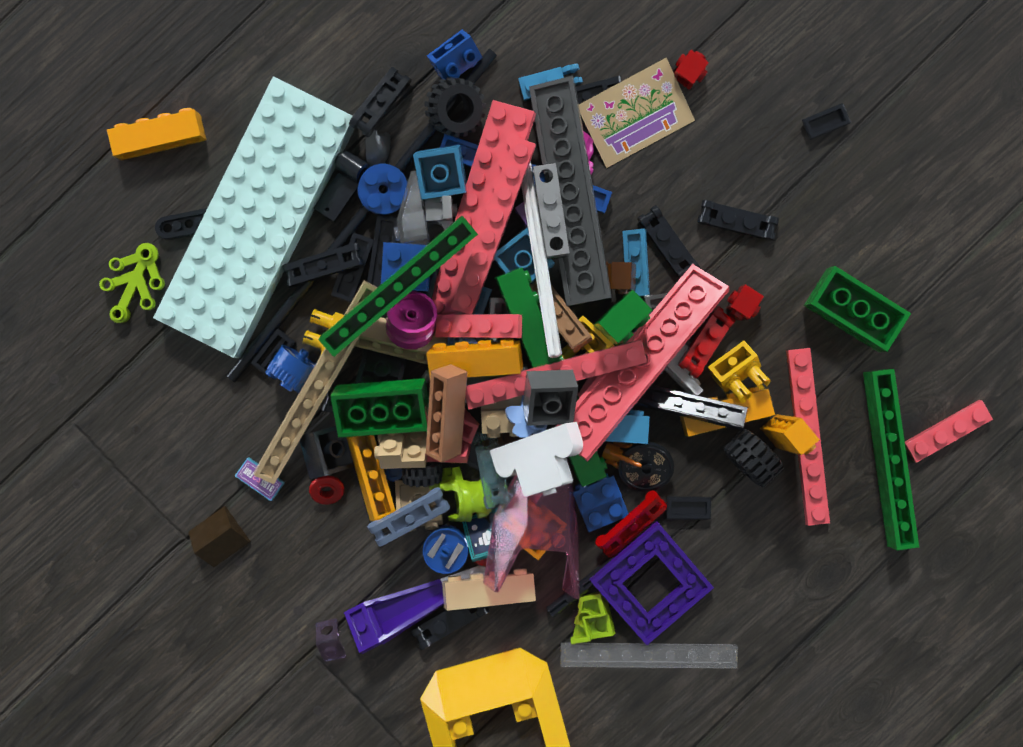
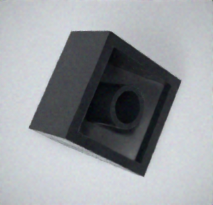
M336 426L302 435L300 444L310 479L355 467L347 438H338Z

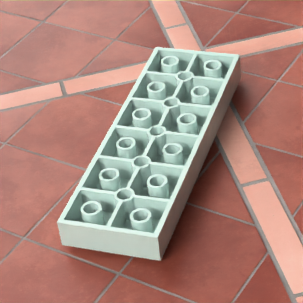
M274 76L272 77L153 317L154 319L233 358H241L284 272L282 266L289 262L315 210L314 206L321 198L335 169V159L339 153H343L354 131V128L349 126L352 115Z

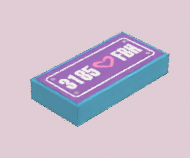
M248 457L235 477L272 501L285 482L277 478L275 484H272L254 476L258 463Z

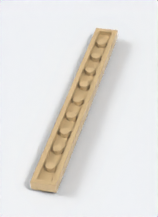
M364 280L345 314L377 287ZM360 335L335 357L326 348L324 349L257 465L254 476L275 484Z

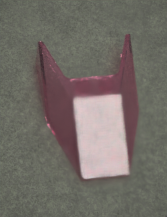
M515 475L493 519L483 581L492 591H500L520 550L527 548L565 552L567 554L562 590L573 598L580 599L578 521L572 483L557 487V493L543 496V493L526 497L523 495L518 476Z

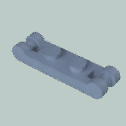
M439 487L434 488L421 498L380 520L371 522L367 528L371 534L374 533L377 545L383 546L448 511L450 505L447 500L443 499L441 489ZM435 502L436 506L430 508L428 504ZM388 527L390 531L384 533L382 529Z

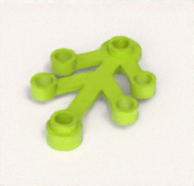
M143 243L137 247L135 254L121 259L112 258L109 261L110 269L117 272L122 271L125 266L137 263L134 271L112 279L103 278L99 283L100 288L107 292L128 283L118 306H114L110 310L112 321L126 323L130 319L128 306L137 288L141 296V308L152 310L155 307L156 302L151 298L143 276L147 267L151 276L149 280L150 287L155 290L164 288L165 281L160 277L155 263L159 253L153 244ZM145 250L149 251L147 258L143 256ZM119 261L120 266L116 269L114 263ZM158 279L160 281V285L158 287H155L154 281ZM106 281L110 282V287L108 289L105 288ZM147 299H149L151 302V305L149 307L145 306V301ZM118 310L121 311V316L119 318L115 316V313Z

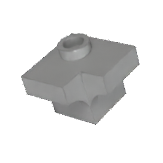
M442 196L425 199L427 224H438L444 230L454 222V217H456L458 212L457 204H453L452 197Z

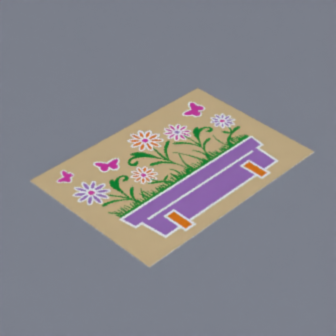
M667 57L579 104L580 115L594 140V144L606 168L695 121Z

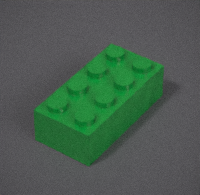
M836 266L825 270L804 304L806 308L877 352H888L911 315L904 308Z
M631 290L621 297L593 325L617 346L622 343L624 344L634 335L633 329L642 327L649 321L651 317L648 314L652 309L634 290Z
M425 378L336 385L331 394L338 438L427 431L429 399Z

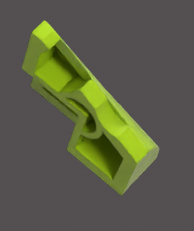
M600 592L580 597L578 615L575 617L574 622L575 629L570 640L571 644L589 642L592 639L615 635L613 620L606 598Z

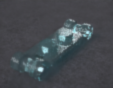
M477 431L473 438V443L475 445L483 487L484 505L488 510L495 508V505L509 504L510 499L506 478L497 474L490 454V450L499 447L498 438H488L487 434ZM489 440L490 445L484 447L483 441ZM499 490L498 495L493 496V492Z

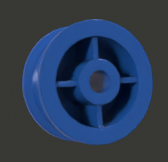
M376 164L368 168L361 176L358 183V196L363 206L370 212L379 215L390 214L397 211L405 203L408 196V183L406 177L398 168L389 164ZM385 186L386 193H381L379 187Z

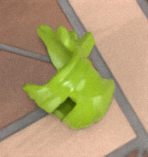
M460 467L452 468V475L451 468H443L442 481L439 484L429 486L430 490L439 487L443 491H455L457 513L448 516L449 521L471 522L473 513H476L478 519L487 517L494 505V495L487 479L482 478L479 481L463 480Z

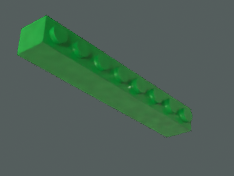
M463 216L459 217L324 332L318 340L335 357L478 235L477 232Z
M881 369L863 372L887 546L897 551L919 548L895 370Z

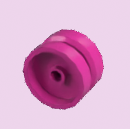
M411 291L387 312L386 333L390 341L404 349H418L426 346L432 340L436 328L437 307L433 300L424 293Z

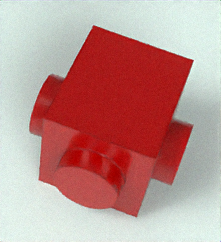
M690 50L687 55L682 54L675 64L678 67L674 73L677 82L689 90L696 81L701 82L708 73L705 70L709 63L702 53L694 52L693 50Z
M744 284L739 287L738 291L734 290L727 299V302H729L727 309L731 311V316L740 321L742 319H750V317L754 318L761 308L758 305L764 296Z

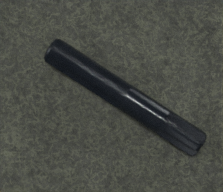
M615 556L607 559L548 605L546 608L548 613L552 617H556L592 589L594 585L591 583L590 578Z

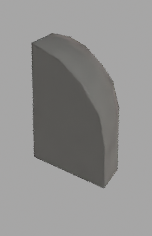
M374 130L370 137H366V160L370 167L376 164H384L389 157L391 148V135L389 133L377 134V130Z

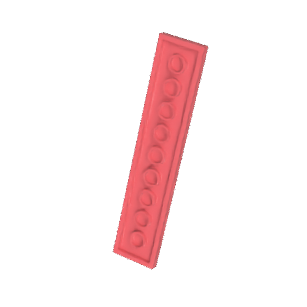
M495 100L492 101L466 183L467 192L463 193L455 221L463 216L478 234L513 138L516 136L528 141L536 116L535 111ZM476 237L440 266L432 299L437 307V315H468L450 307Z
M694 264L690 266L649 315L651 317L649 321L642 327H639L626 342L629 343L641 339L647 362L599 375L576 402L573 422H577L583 440V449L578 454L587 462L729 292L728 285Z

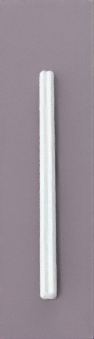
M530 161L521 187L548 356L556 358L562 355Z

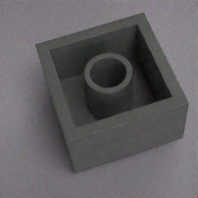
M573 370L526 371L523 411L527 426L565 424L574 421L578 384Z

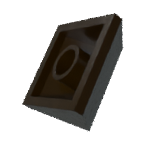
M226 506L188 532L194 554L213 568L251 542Z

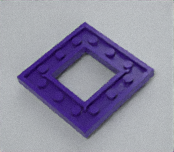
M657 521L590 578L591 583L646 645L652 642L714 588ZM654 555H657L681 584L647 612L624 586L623 582Z

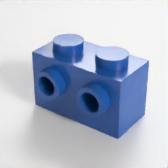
M463 29L427 55L439 77L445 80L450 77L459 78L463 72L474 67L483 58L472 37Z

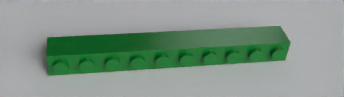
M522 267L495 277L509 314L522 315V338L519 339L531 368L564 360L562 355L556 358L548 356L542 313L538 307L540 300L537 292H532L529 284L532 283V279L528 270L524 271ZM597 451L588 462L579 455L568 457L578 483L582 487L607 477L605 470L608 469L603 457L599 458Z

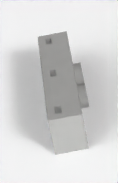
M556 163L533 166L546 258L569 256ZM542 171H551L553 179L548 183H544L540 180L539 175ZM559 237L562 239L563 247L560 250H553L550 247V240L552 238Z

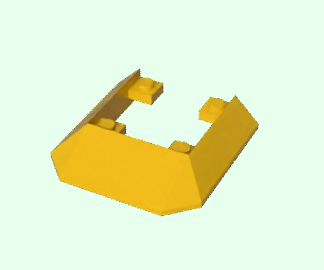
M516 648L437 670L420 698L433 747H457L456 739L474 735L470 715L512 704L517 722L538 717L546 747H570L548 664L522 648Z

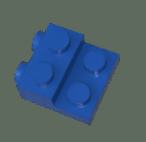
M606 473L607 477L584 487L577 484L575 485L576 489L572 490L588 532L623 519L629 514L613 474L608 475Z

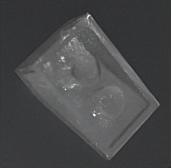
M411 171L397 218L398 227H394L395 237L398 243L428 245L431 241L426 222L424 202L421 199L416 171Z

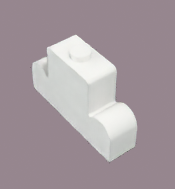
M571 422L492 449L490 454L498 475L501 477L518 476L524 496L527 497L539 493L547 496L557 493V487L573 482L566 457L580 454L583 449V440L577 422Z

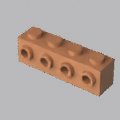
M452 364L432 370L430 376L426 455L441 463L461 455L467 371Z

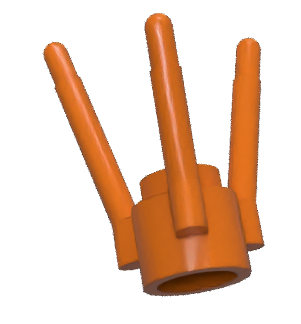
M607 442L601 456L606 459V463L617 469V462L619 460L639 468L642 466L641 463L622 455L623 450L620 448H629L633 444Z

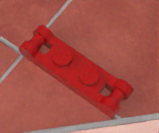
M719 305L711 312L678 363V366L682 369H687L694 379H697L702 374L712 354L729 328L736 321L733 316L725 314L723 312L724 309ZM717 319L722 322L721 326L716 323Z
M649 491L645 496V500L616 524L606 535L597 537L596 545L603 550L607 557L615 556L666 510L667 504L663 499H660L656 491Z

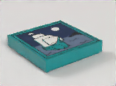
M504 506L491 510L487 517L478 519L477 515H473L471 522H462L472 562L516 550L511 532L504 528L505 521L508 522Z

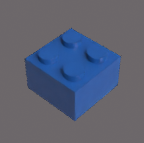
M383 242L381 284L426 245ZM430 276L412 291L429 292Z

